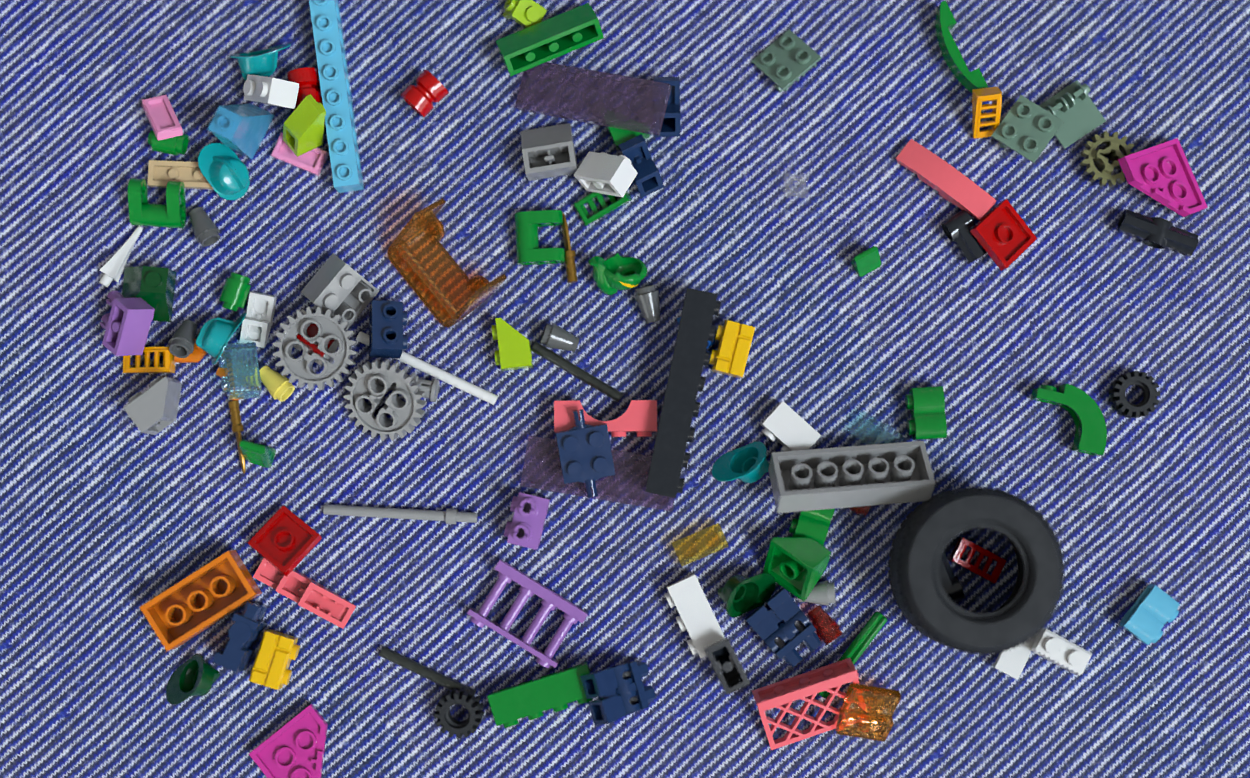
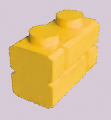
M725 320L723 326L718 325L715 340H719L718 349H712L709 364L713 365V372L742 379L755 327Z
M271 629L265 630L249 681L275 690L283 688V685H288L292 675V670H289L291 660H296L300 650V645H296L298 638Z

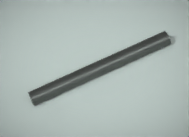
M535 342L531 351L613 400L620 401L623 393L538 342Z
M383 647L379 654L380 657L445 688L453 690V688L458 687V690H461L462 687L467 688L466 692L469 693L470 690H473L476 693V690L386 647Z

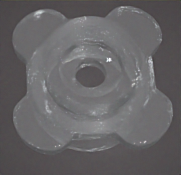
M787 173L784 175L785 189L783 194L785 197L805 198L808 195L806 183L809 178L805 173L800 175ZM795 183L798 184L797 188L793 186Z

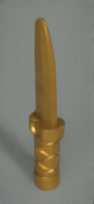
M563 212V225L561 227L565 248L568 283L578 282L575 269V250H571L568 224Z
M235 400L228 402L230 408L232 432L236 435L241 469L243 474H245V458L239 447L242 441L241 432L244 430L241 422L239 401Z

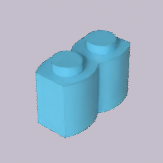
M1149 584L1140 594L1135 604L1121 619L1119 625L1144 644L1156 643L1163 634L1162 628L1167 622L1171 623L1179 613L1177 609L1180 604L1156 585Z

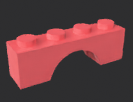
M631 400L625 413L610 421L594 419L585 410L583 411L585 424L598 425L606 423L608 432H611V437H626V432H637V437H652V432H657V400ZM554 401V432L569 430L575 426L572 411H578L580 420L579 409H583L580 401Z

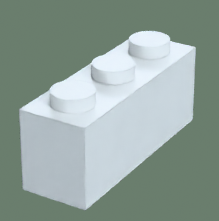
M692 574L667 586L669 592L664 595L670 607L676 606L680 616L676 617L681 631L687 630L691 637L687 643L692 654L698 653L701 659L707 656L705 648L725 639V636L696 575Z

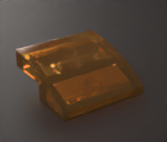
M850 683L839 713L836 734L885 742L894 725L892 715L901 700L900 692L898 690Z

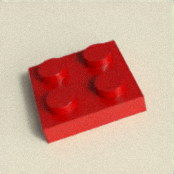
M1007 199L1001 201L970 230L1001 271L1008 268L1037 239Z
M283 505L252 537L248 545L287 577L317 545L322 537Z

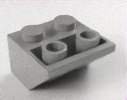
M571 123L521 131L525 174L529 181L575 174L578 166Z
M334 253L301 291L317 307H322L323 312L326 313L328 309L333 310L332 318L337 314L342 315L339 323L341 324L346 321L350 323L346 330L379 292L378 289Z
M166 376L153 380L149 384L150 388L144 393L139 392L133 395L128 400L129 404L124 407V410L141 433L157 435L177 420L182 384L179 380Z

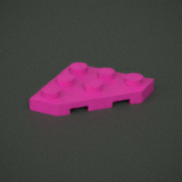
M1178 138L1124 156L1118 160L1128 184L1182 217L1208 208Z
M311 704L250 752L249 755L267 778H321L328 724L313 704Z

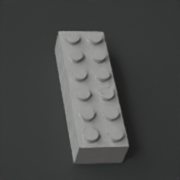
M924 441L772 452L768 468L777 513L928 501L931 499L936 484Z

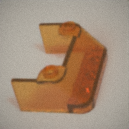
M442 198L412 216L389 246L388 257L439 323L449 328L486 301L507 277L503 274L491 282L480 275L473 277L471 280L467 277L440 243L444 237V226L436 217V214L446 203Z

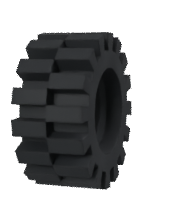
M1139 371L1128 372L1118 376L1117 380L1112 382L1111 385L1113 387L1109 389L1108 393L1111 394L1109 402L1114 404L1112 408L1118 410V414L1121 416L1125 415L1126 418L1142 417L1148 415L1149 412H1153L1156 409L1154 406L1159 404L1160 400H1157V396H1160V391L1157 392L1156 388L1159 385L1158 383H1153L1154 378L1152 376L1148 377L1146 376L1147 373H1139ZM1130 385H1137L1143 391V399L1137 405L1129 403L1125 397L1126 389Z
M455 687L452 691L448 690L441 697L435 708L434 719H438L436 725L437 727L442 726L440 731L443 734L445 731H448V737L452 738L456 734V739H461L462 735L466 738L470 736L471 732L474 733L484 716V711H482L484 705L479 703L481 699L479 695L473 696L475 693L473 690H470L468 693L465 687H462L461 690ZM455 704H461L467 708L469 717L464 721H457L452 718L450 708Z

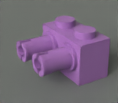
M116 290L109 292L107 295L109 299H106V303L112 308L110 313L103 315L101 318L103 322H100V326L106 329L102 345L115 356L142 355L155 309L142 298H124Z
M519 492L518 497L513 496L510 511L514 512L512 522L507 521L504 536L508 537L507 543L535 550L539 549L550 499Z

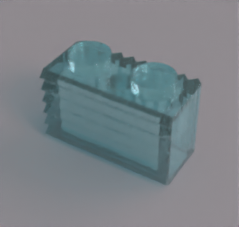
M227 343L219 358V367L224 368L225 376L221 378L222 391L227 392L228 400L259 398L262 388L256 343Z

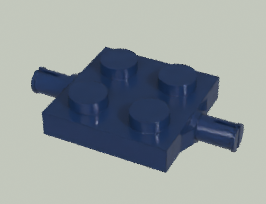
M579 409L580 420L578 411L574 410L572 412L575 426L569 430L555 432L564 484L573 482L585 483L587 497H592L591 487L595 497L598 496L595 481L602 477L615 475L608 428L606 423L598 425L585 424L584 410Z

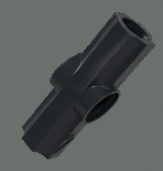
M1127 209L1124 210L1117 225V231L1141 239L1147 246L1157 249L1166 248L1188 257L1192 256L1199 241V235L1174 227L1173 223L1166 219L1158 217L1149 218Z

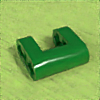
M131 178L128 183V206L131 225L183 229L186 223V200L183 181H168L165 205L148 203L146 180Z
M524 211L514 214L517 265H543L565 262L564 248L539 249L538 227L563 225V211Z

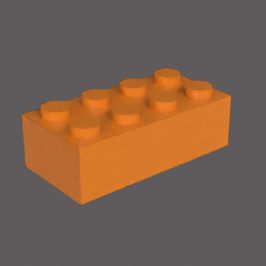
M229 550L148 601L140 609L166 651L178 648L262 594L236 550Z

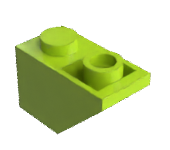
M311 94L303 99L283 124V141L297 157L323 145L326 111L324 106L317 102Z
M495 318L496 325H492L493 340H498L499 350H494L496 366L501 365L502 371L533 368L530 341L502 318Z

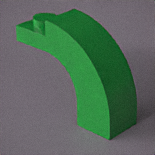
M1069 384L1060 385L1058 392H1056V387L1041 385V388L1032 390L1031 400L1062 407L1073 418L1075 437L1072 451L1094 456L1104 455L1107 440L1105 419L1099 406L1087 393Z

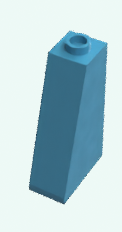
M253 104L219 106L208 130L231 150L252 160L275 115Z

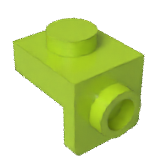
M507 0L502 16L506 19H513L523 27L528 28L540 23L547 9L533 0Z

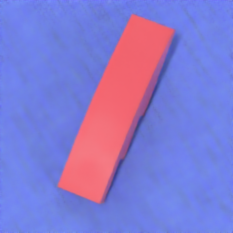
M912 139L896 157L897 163L915 173L919 180L937 190L941 197L958 208L967 211L968 214L979 221L985 217L996 203V199L976 183Z
M264 558L253 575V578L274 588L276 592L297 602L299 606L344 629L356 608V605L295 569L286 577Z

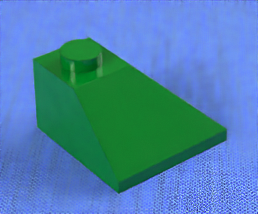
M774 537L770 542L763 573L771 574L776 583L804 602L826 570L831 551L812 538Z

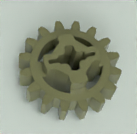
M1105 131L1101 134V138L1096 134L1092 137V142L1088 141L1085 143L1084 146L1088 150H1083L1080 153L1082 157H1085V160L1080 162V166L1087 167L1083 174L1092 175L1091 183L1099 180L1100 187L1104 186L1106 182H1108L1109 187H1113L1116 185V181L1119 184L1126 181L1122 170L1116 175H1111L1114 169H1122L1118 161L1120 158L1133 154L1130 149L1134 147V144L1127 145L1125 143L1127 140L1126 136L1118 139V132H1114L1109 137L1108 132ZM1106 144L1104 150H1095L1097 146ZM1106 155L1109 156V160L1112 161V163H1108V159L1105 158Z

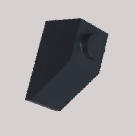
M728 637L704 649L726 695L750 684Z

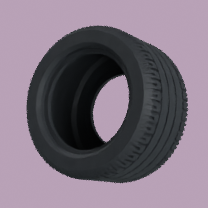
M984 487L953 489L936 494L928 501H923L901 523V528H898L895 534L896 538L893 539L891 545L893 547L889 553L891 557L888 561V567H890L888 574L889 578H891L889 582L899 609L902 610L901 612L919 632L940 644L961 652L994 654L1020 646V643L1023 644L1030 640V637H1034L1038 630H1041L1046 625V621H1049L1053 615L1052 612L1055 611L1058 605L1057 602H1059L1060 593L1063 590L1064 560H1062L1063 555L1062 550L1059 548V541L1055 538L1056 534L1050 528V524L1046 519H1043L1044 516L1039 511H1035L1036 508L1020 497L1017 498L1016 495L999 489L995 490ZM989 528L1004 534L1010 541L1016 554L1018 575L1015 587L1007 601L999 609L991 613H972L960 608L947 596L941 584L939 565L946 546L954 537L969 529Z

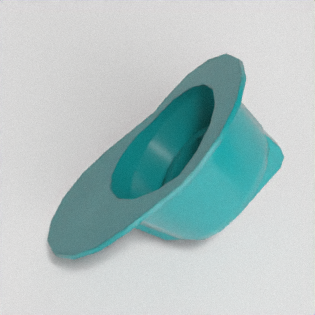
M282 44L256 52L232 54L230 57L237 58L242 77L247 80L248 74L269 77L277 68L278 51L291 46V44Z
M221 143L208 144L200 151L198 167L214 191L226 200H237L243 197L248 191L250 176L247 166L237 157L234 151Z
M246 312L235 322L214 318L202 326L195 342L199 348L212 356L211 363L213 365L220 358L228 340L243 322L247 314Z
M753 442L723 454L712 467L713 477L717 481L722 482L735 479L745 483L758 481L768 472L769 468L765 444Z

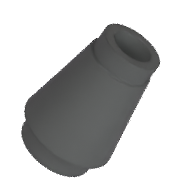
M197 207L189 212L196 241L201 243L202 246H210L220 239V230L204 209Z
M655 284L635 289L636 295L634 297L646 323L661 320L659 290H656Z
M183 321L169 340V351L172 355L178 358H186L193 353L197 325L193 321Z
M554 323L553 325H545L540 339V343L545 344V347L575 352L579 342V337Z

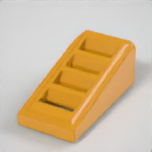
M998 86L972 90L973 139L991 137L1000 124L1002 92ZM992 101V104L982 105V102ZM992 109V112L981 113V110ZM992 117L991 121L980 122L982 118ZM992 126V129L980 131V127Z
M144 347V367H140L141 355H135V367L131 368V355L123 356V373H175L174 355L169 351V347ZM150 353H154V367H150ZM160 353H163V367H159Z

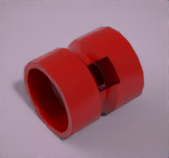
M298 68L287 73L288 81L299 83L295 109L310 94L317 102L323 105L321 90L318 89L320 80L317 68Z
M426 69L417 77L416 86L409 85L400 94L423 118L433 110V101L439 102L449 93L443 84Z

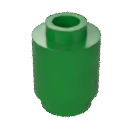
M150 131L148 144L151 145L153 151L176 156L185 154L189 143L187 134L158 141L154 131Z
M231 272L230 277H226L219 301L223 302L222 307L237 312L238 307L243 309L251 285H249L251 279Z

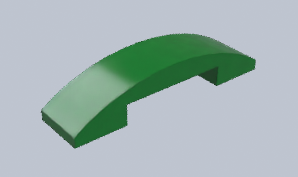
M946 0L941 2L936 10V35L945 62L957 80L971 93L974 89L989 88L979 68L969 72L950 33V30L953 29L957 22Z

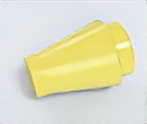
M268 365L262 367L257 373V377L275 400L278 399L280 402H283L295 390V387L292 383H289L287 377L274 371Z

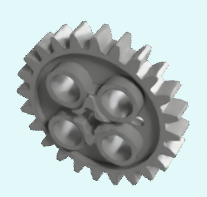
M307 307L306 315L301 310H296V319L288 315L290 324H280L284 332H275V335L280 338V342L272 344L275 347H279V351L273 353V356L281 358L275 365L277 367H285L281 373L282 376L291 374L289 383L299 380L298 388H303L306 383H308V390L312 391L315 388V384H317L319 390H324L325 383L333 388V379L343 382L341 373L350 374L351 372L347 365L356 364L350 359L351 355H358V352L351 350V346L358 344V341L350 340L355 331L345 330L349 326V322L339 323L342 315L337 314L332 318L333 310L328 309L324 315L322 307H317L315 313L311 307ZM314 323L318 326V334L310 338L307 334V328ZM300 334L312 344H319L318 349L333 358L334 363H330L321 354H311L313 349L297 339V335ZM332 339H337L339 342V349L335 353H331L328 350V343ZM297 344L303 348V354L298 359L292 355V349ZM316 360H321L324 364V369L320 374H316L312 369L313 363Z
M387 358L382 364L379 359H375L372 364L367 361L363 368L361 366L355 370V374L353 373L348 378L350 382L345 385V389L350 392H347L343 398L350 400V402L345 405V408L352 409L353 411L348 416L349 418L356 417L358 419L354 424L355 427L360 424L364 426L362 433L370 430L371 438L380 434L381 440L384 441L389 435L390 439L394 441L398 435L401 439L404 438L407 432L411 433L415 426L417 427L421 423L420 418L425 414V411L421 408L427 402L420 400V398L426 392L418 391V387L422 382L414 383L415 373L411 375L406 374L408 366L401 370L399 369V361L390 366V361ZM377 379L382 380L385 387L380 386ZM393 383H396V388L385 401V405L380 409L377 417H375L373 414L383 402L384 395L390 391ZM398 394H402L405 397L406 402L402 401L398 397ZM365 398L371 401L372 406L365 402ZM385 413L390 414L393 418V421L389 420L386 417Z

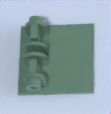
M789 29L751 62L775 83V89L781 93L782 91L786 92L794 81L798 82L800 76L804 77L805 73L812 67L815 68L821 56Z
M1078 80L1039 105L1064 121L1055 134V137L1064 149L1106 122L1088 96L1090 92L1089 86L1086 83L1081 85Z
M1020 95L991 137L999 141L998 145L1001 148L1007 149L1009 147L1035 163L1064 121Z

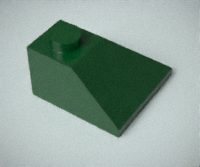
M125 267L122 295L124 298H142L155 309L152 321L171 322L177 272L169 268Z

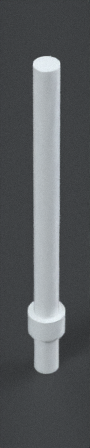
M360 331L356 341L369 346V335ZM404 351L400 359H397L492 405H495L498 399L497 395Z

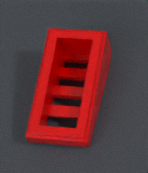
M959 537L948 559L994 584L1006 563V560L963 537ZM966 547L971 548L965 561L961 560ZM976 551L979 555L972 566L969 563ZM983 557H988L983 569H978ZM994 560L997 564L992 574L989 575L987 571Z

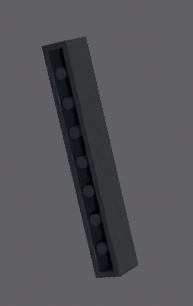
M691 288L686 290L645 492L676 498L677 493L682 494L685 478H680L682 467L687 468L690 453L685 452L687 442H693L695 428L691 427L692 417H698L700 402L696 401L697 392H703L706 377L701 376L703 366L708 367L711 354L710 351H706L708 341H713L716 326L711 325L713 315H719L721 301L717 300L718 294Z

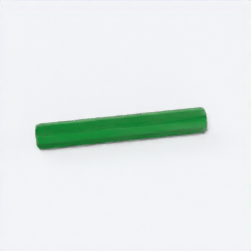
M875 612L838 661L850 658L853 664H855L887 622V618L880 612ZM822 691L818 694L826 699L830 693Z

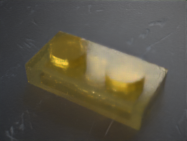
M719 523L672 542L681 567L729 547Z

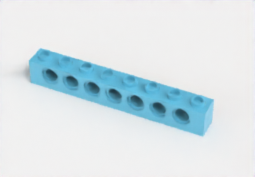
M309 0L322 102L326 111L325 125L334 188L339 193L364 190L339 1Z

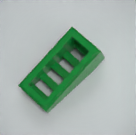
M626 191L624 196L618 201L615 196L608 195L612 203L608 206L601 193L592 192L574 203V206L584 224L588 226L632 201L629 193ZM593 199H598L603 210L599 211ZM588 203L595 215L590 216L584 204Z
M243 440L240 442L239 447L244 458L249 463L266 468L272 466L276 453L275 448Z

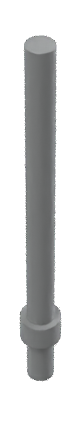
M324 504L323 508L324 515L445 521L446 524H457V522L477 523L478 513L458 512L457 509L436 511Z

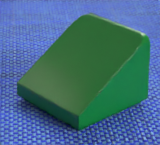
M876 246L860 253L851 260V264L859 277H863L881 266L880 255Z

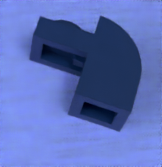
M654 77L655 137L680 136V77Z
M642 134L618 145L621 154L631 160V165L638 173L633 180V184L641 198L664 188L659 170L650 156Z

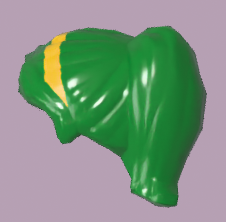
M619 253L606 260L595 256L588 261L593 266V279L596 286L606 295H613L618 290L634 288L644 279L648 271L646 265L640 259L622 257Z

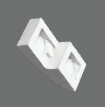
M254 291L250 292L247 314L242 322L239 343L261 348L266 347L277 296Z
M1036 635L1032 638L1030 637V640L1025 643H1020V646L1000 652L993 667L1018 680L1029 658Z

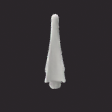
M138 226L124 245L100 269L104 274L99 281L100 284L108 288L112 280L119 282L129 255L143 230L142 226Z

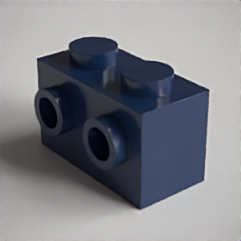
M372 300L369 308V357L400 359L403 350H407L408 337L403 335V326L407 325V311H403V302Z

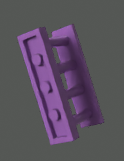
M502 559L499 560L494 568L499 572L497 575L499 578L478 611L473 608L469 609L467 614L472 616L470 621L481 628L484 625L488 626L537 657L536 662L549 669L550 666L556 668L559 661L553 658L554 654L573 623L576 624L578 621L583 623L588 612ZM513 580L521 585L519 588L520 593L499 625L488 618L487 615L506 584H510ZM536 594L543 599L541 601L543 605L524 636L520 638L509 631L529 596L532 597ZM557 607L565 612L563 615L564 620L543 652L533 646L531 642L550 611H554Z

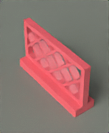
M850 658L752 691L771 750L869 717L859 684L858 673ZM853 681L854 686L849 694L839 691L843 684ZM827 691L830 694L824 703L814 699L817 693ZM836 695L845 699L840 709L830 706ZM798 699L805 701L800 711L790 707L793 701ZM851 702L860 705L861 711L853 714L845 712ZM811 704L821 707L815 717L805 714ZM775 707L781 709L775 719L765 715L766 710ZM826 710L836 714L832 721L824 722L821 720ZM786 712L796 716L791 726L781 722ZM801 719L812 722L808 729L799 730L796 728ZM777 727L787 730L784 737L773 740L772 735Z

